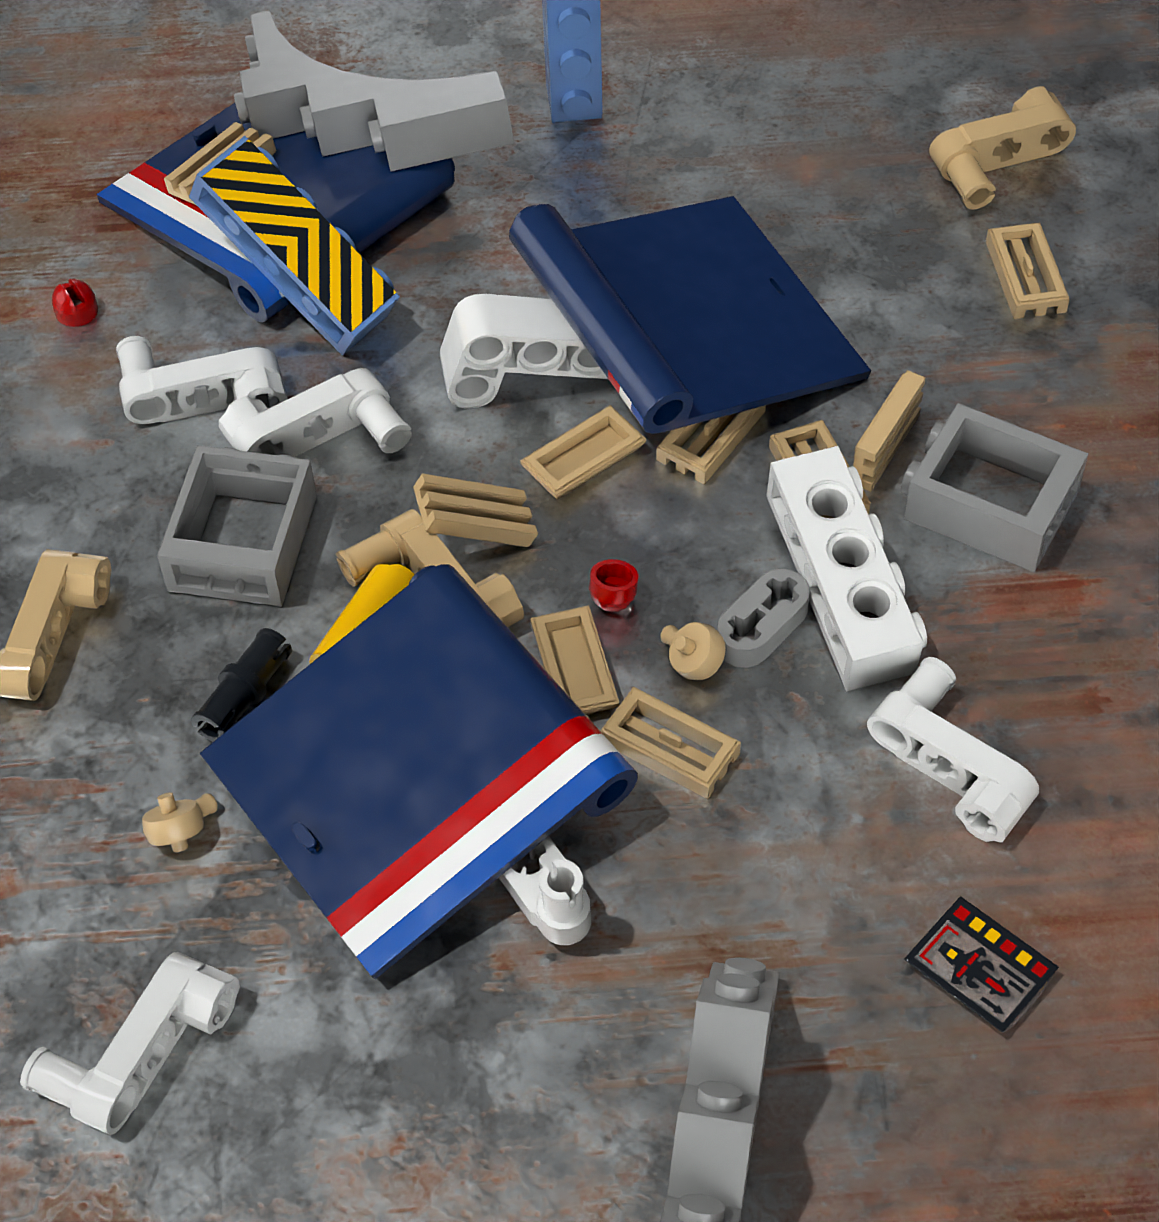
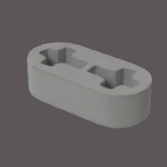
M790 569L768 571L722 614L718 620L717 631L725 641L724 661L726 663L742 668L757 666L804 621L808 612L810 591L804 577ZM786 595L793 597L792 602L783 599L771 609V596L777 599H782ZM755 627L754 640L748 637L742 638L739 642L733 640V633L743 637Z

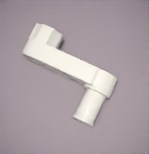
M130 336L124 338L116 347L123 377L119 383L123 410L127 419L133 423H165L225 410L229 404L246 396L251 399H260L267 409L288 399L278 360L275 354L266 348H245L155 368L151 343L145 337ZM206 385V386L201 387V388H194V387H197V386Z
M358 368L345 374H339L269 409L260 399H251L247 396L239 398L229 404L226 412L219 419V429L233 448L240 451L270 455L285 454L296 457L360 424L364 425L379 444V448L385 453L399 451L412 437L411 427L403 421L390 405L388 392L374 374L366 368Z
M934 657L924 658L920 663V667L902 689L890 692L867 721L868 730L880 745L894 753L899 759L963 797L955 807V812L964 823L967 831L985 842H1003L1039 794V785L1035 777L1018 762L931 712L944 695L954 687L956 676L953 670L943 661Z
M548 836L529 852L531 860L534 859L535 854L541 855L539 858L540 870L538 872L527 874L526 867H523L521 873L516 872L518 869L516 863L502 874L499 879L533 926H537L550 942L558 945H572L581 941L588 934L591 927L590 898L583 888V874L580 868L574 862L566 860Z
M173 952L161 964L96 1067L90 1070L50 1052L51 1050L45 1047H39L32 1053L23 1068L20 1079L22 1088L27 1091H34L70 1108L71 1116L76 1120L108 1135L115 1134L138 1106L187 1025L210 1035L224 1026L234 1009L235 1000L240 988L239 980L235 976L185 954Z

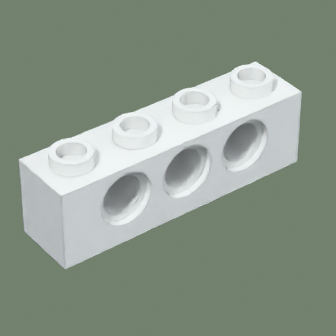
M839 446L771 462L767 498L797 572L806 579L809 585L810 604L846 692L914 674L918 667L922 648L927 646L925 625L918 612H910L905 601V583L902 572L896 562L889 563L883 550L884 536L878 517L874 513L868 515L862 501V482L857 469L854 466L847 467ZM820 515H828L834 518H824ZM839 563H850L856 567H845ZM860 612H870L877 615L878 617H865L861 615Z

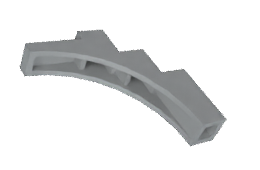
M270 10L250 15L254 34L245 36L251 61L249 62L250 69L239 71L243 92L234 93V99L241 124L251 122L252 128L258 130L259 137L263 134H268L273 138L305 131L307 139L312 137L318 138L322 157L373 145L375 153L386 151L390 171L514 144L507 100L498 71L454 78L421 80L377 78L346 72L315 61L293 47L278 31Z
M736 957L727 959L725 964L713 962L709 977L703 979L696 1002L686 1085L677 1114L668 1191L660 1222H741L758 1104L780 972L766 970V966L757 960Z

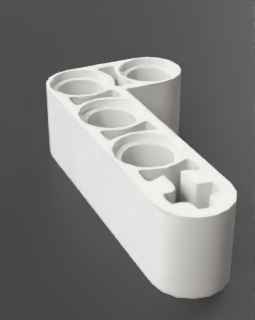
M474 294L461 300L453 310L440 348V360L448 398L452 404L464 409L481 407L491 402L499 390L505 372L608 379L553 300L547 298L496 294Z

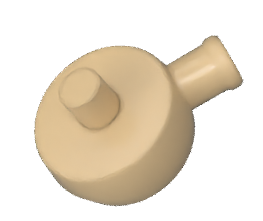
M692 622L679 630L674 625H668L661 632V641L666 645H670V663L684 678L704 680L711 677L720 668L725 657V641L713 626Z
M164 793L157 797L159 806L151 809L142 817L143 833L152 845L163 846L171 844L173 852L184 851L189 847L187 839L195 836L203 829V817L217 811V802L208 793L196 800L185 799L175 801L173 793Z

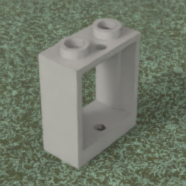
M957 403L946 423L937 421L933 426L926 442V456L920 463L914 460L906 471L901 485V493L907 495L904 520L1035 572L1080 490L1089 453ZM959 450L1043 483L1044 486L1027 516L939 482L938 479L954 452Z
M197 445L157 554L167 591L282 607L317 498L311 461L285 454L270 455L240 451L230 447L215 448ZM216 495L287 504L272 551L200 541Z

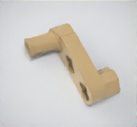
M1039 86L1027 90L1014 103L1010 113L961 124L957 128L941 133L931 143L929 153L945 180L953 182L962 197L964 205L968 209H980L993 200L995 196L993 191H996L994 184L989 181L984 172L1056 154L1072 142L1076 134V126L1055 94L1047 91L1044 86Z
M414 509L380 525L379 533L336 553L338 565L346 580L353 587L365 580L373 567L379 564L391 565L397 563L402 566L405 565L414 574L430 565L450 564L507 627L524 619L523 606L509 579L504 574L499 575L495 573L475 584L438 535L425 531L422 517Z
M46 549L42 553L6 646L0 650V697L36 701L39 698L50 675L74 607L80 606L97 609L100 605H105L108 599L111 577V563L108 557Z

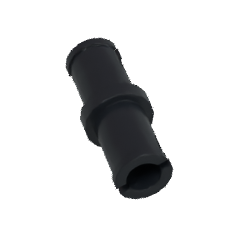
M269 628L260 629L254 641L236 664L230 663L225 666L218 676V687L200 710L195 712L191 718L193 727H199L203 721H206L198 731L201 736L214 742L238 722L249 706H257L267 693L265 685L284 660L288 659L292 653L290 644H284L280 651L277 650L286 640L283 635Z

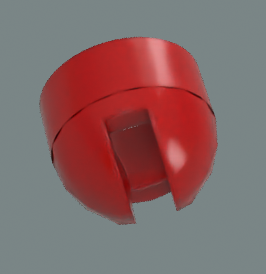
M73 278L69 279L68 283L58 284L52 294V306L56 319L61 324L69 327H79L91 322L96 317L98 304L90 285L83 280ZM80 299L82 303L74 306L72 300Z
M608 559L596 563L591 569L589 583L590 595L594 603L604 611L619 612L627 608L637 593L639 577L637 570L631 564L617 559Z

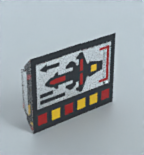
M961 896L904 958L906 962L1002 1033L1008 1031L1011 1027L1013 1028L1042 994L1059 968L1055 963Z

